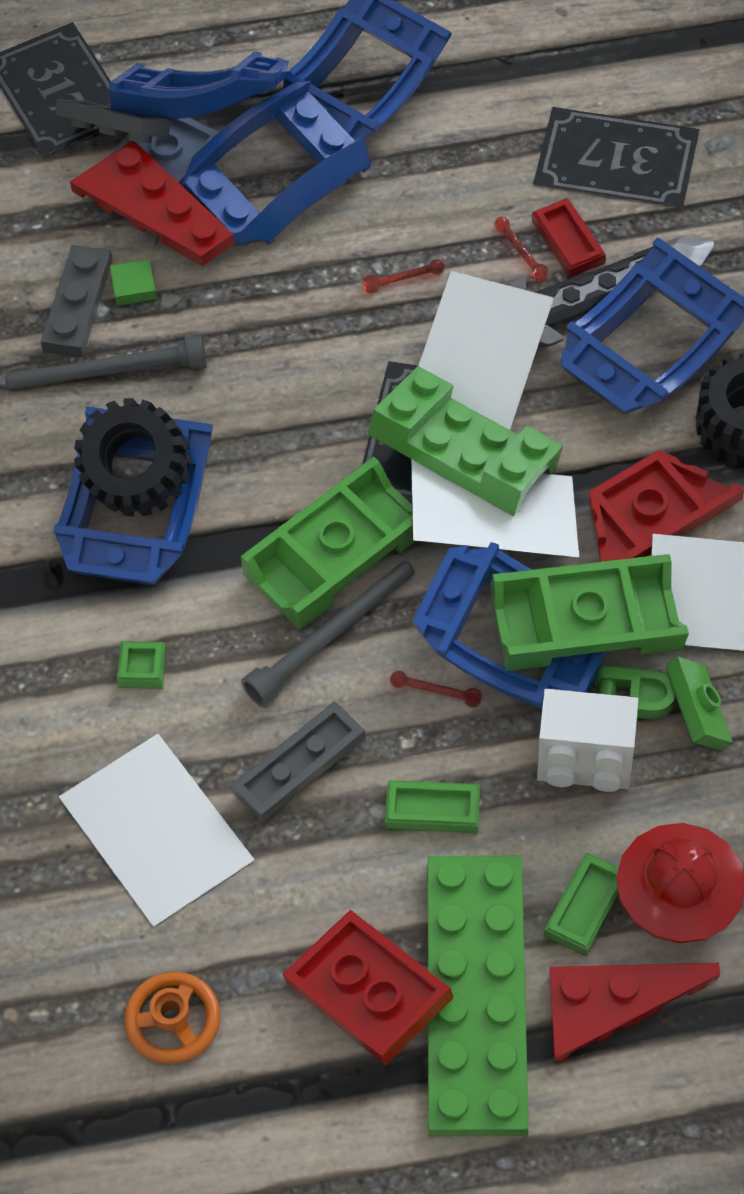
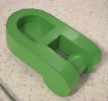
M602 666L599 668L594 680V684L598 688V694L616 695V690L620 688L630 689V696L626 697L639 698L637 718L659 719L666 716L673 709L676 695L670 678L662 672Z

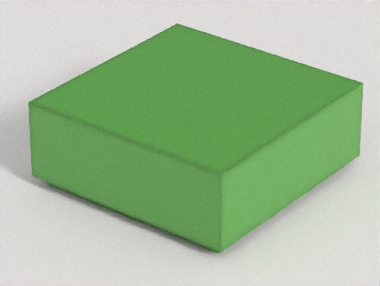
M150 259L110 265L117 306L157 299Z
M121 641L117 673L118 688L163 689L167 653L165 642Z

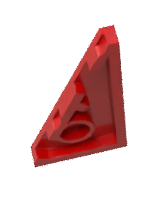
M719 962L550 967L549 979L554 1062H562L569 1058L570 1053L597 1040L599 1043L611 1037L617 1029L630 1027L663 1010L665 1004L687 993L691 996L706 988L709 982L720 977Z

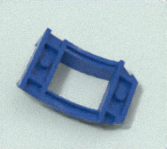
M349 0L344 8L340 7L314 46L294 67L287 71L286 78L283 79V89L296 82L311 81L310 94L356 141L361 137L365 138L376 132L407 102L432 68L452 33L394 0ZM362 31L412 58L387 94L366 115L317 88L346 56Z
M254 51L237 66L214 71H185L170 68L159 71L145 68V64L137 63L110 81L109 96L111 110L162 119H180L206 115L237 104L256 93H268V88L274 89L286 78L289 61L278 57H264L261 52Z
M311 81L293 83L248 109L204 145L190 162L181 185L233 234L235 245H248L249 241L264 240L268 245L271 244L284 228L308 208L346 184L349 177L359 171L364 173L370 169L371 163L364 137L355 141L310 94ZM276 118L318 164L294 181L259 213L215 163L243 139Z
M659 237L652 243L654 247L639 264L636 262L602 301L575 323L571 321L567 326V340L565 349L563 348L561 366L567 373L623 414H628L663 401L672 395L717 354L744 322V297ZM654 290L708 327L707 331L686 354L655 381L602 343L605 338L644 303Z
M86 406L85 423L90 426L95 421L90 415L97 409L102 414L108 411V409ZM173 419L188 440L190 449L187 452L192 457V467H186V471L190 475L188 483H180L178 486L182 494L177 500L175 499L164 540L88 529L97 498L82 483L79 478L81 472L74 466L67 498L59 522L55 524L53 531L70 572L154 585L183 554L202 488L213 429L212 424ZM134 438L121 445L114 456L152 462L155 456V443L148 438Z
M490 542L488 547L468 550V545L449 548L413 618V625L434 651L449 663L480 682L508 696L539 708H543L544 689L589 693L608 651L552 658L551 665L547 666L539 682L514 671H505V667L481 656L457 640L485 583L491 584L493 574L532 569L505 554L499 549V544Z

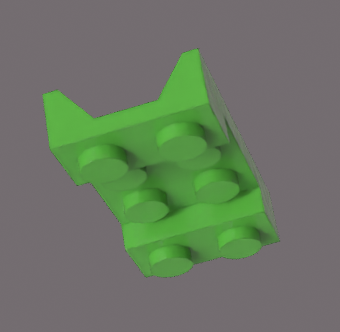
M417 366L373 409L368 435L515 516L533 483L544 471L550 474L555 472L563 445L527 425L519 434L508 430L452 399L451 395L454 385Z
M373 456L241 556L243 575L301 631L334 605L333 596L393 549L400 554L416 542L413 540V506L391 485L380 462Z
M670 554L493 574L489 592L505 671L550 666L552 658L614 650L637 648L639 655L683 650L689 632L687 625L680 622L671 590L672 562Z

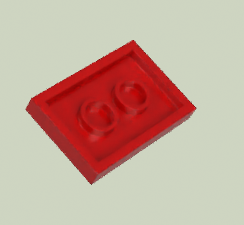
M351 909L282 974L288 986L385 1066L454 998L449 986Z

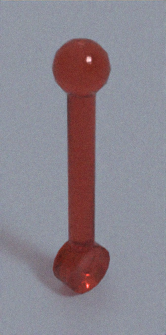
M498 217L494 222L495 229L505 234L532 269V278L535 281H544L548 275L547 266L538 264L510 229L509 220L506 217Z
M434 259L430 265L380 278L369 275L362 280L363 290L366 293H374L382 285L428 273L440 275L445 270V264L440 259Z
M400 670L393 672L390 676V682L396 688L409 686L461 699L470 708L478 707L482 701V693L477 688H469L466 691L407 677Z

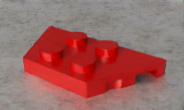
M656 451L589 491L588 501L600 562L650 556L652 554L653 534L672 536L687 534L741 501L744 494L743 488L735 483L727 487L709 479L708 471L694 465L683 464L678 458L663 451Z

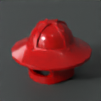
M686 823L659 825L637 836L622 854L616 876L620 903L633 923L655 938L679 944L705 941L725 930L740 912L744 898L742 862L728 842L706 828Z

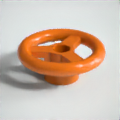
M183 972L161 973L144 981L131 995L125 1009V1031L132 1046L147 1059L162 1064L183 1063L199 1056L213 1042L220 1025V1006L212 989L198 977ZM170 986H179L178 989H176V988H165V987H170ZM161 989L151 999L150 1012L139 1013L145 1000L152 993ZM193 993L200 997L206 1010L205 1026L198 1037H196L187 1023L190 1015L189 1001ZM169 1010L179 1011L175 1018L167 1019L164 1017V1014ZM160 1027L166 1032H174L184 1047L178 1049L156 1047L146 1040L141 1030Z

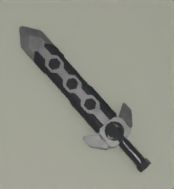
M684 236L666 242L700 267L714 247V242L711 240ZM654 246L584 275H577L534 292L554 298L538 346L549 347L562 342L563 336L551 327L592 310L613 290L636 262L639 264ZM526 278L511 282L509 286L526 290Z

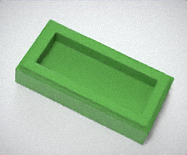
M388 780L385 829L478 833L480 784Z
M586 852L544 929V936L587 957L619 897L616 882L619 867Z

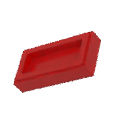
M568 198L532 212L533 224L569 278L605 264V252Z

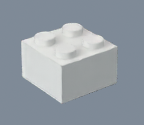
M544 689L537 781H546L548 784L556 787H568L573 784L593 786L595 789L604 792H613L619 789L629 790L639 698Z

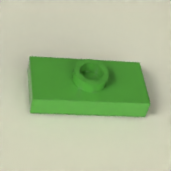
M678 656L668 662L666 669L692 742L720 751L731 745L733 741L720 708L721 698L711 684L705 665Z

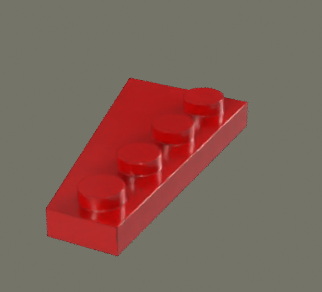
M135 141L129 142L70 181L71 190L76 195L82 198L85 196L90 197L98 202L99 208L110 214L114 212L130 220L131 226L143 233L146 230L161 238V243L201 266H204L235 245L233 234Z

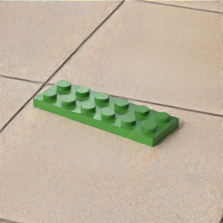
M522 855L428 856V971L449 986L454 996L428 1023L429 1136H528Z

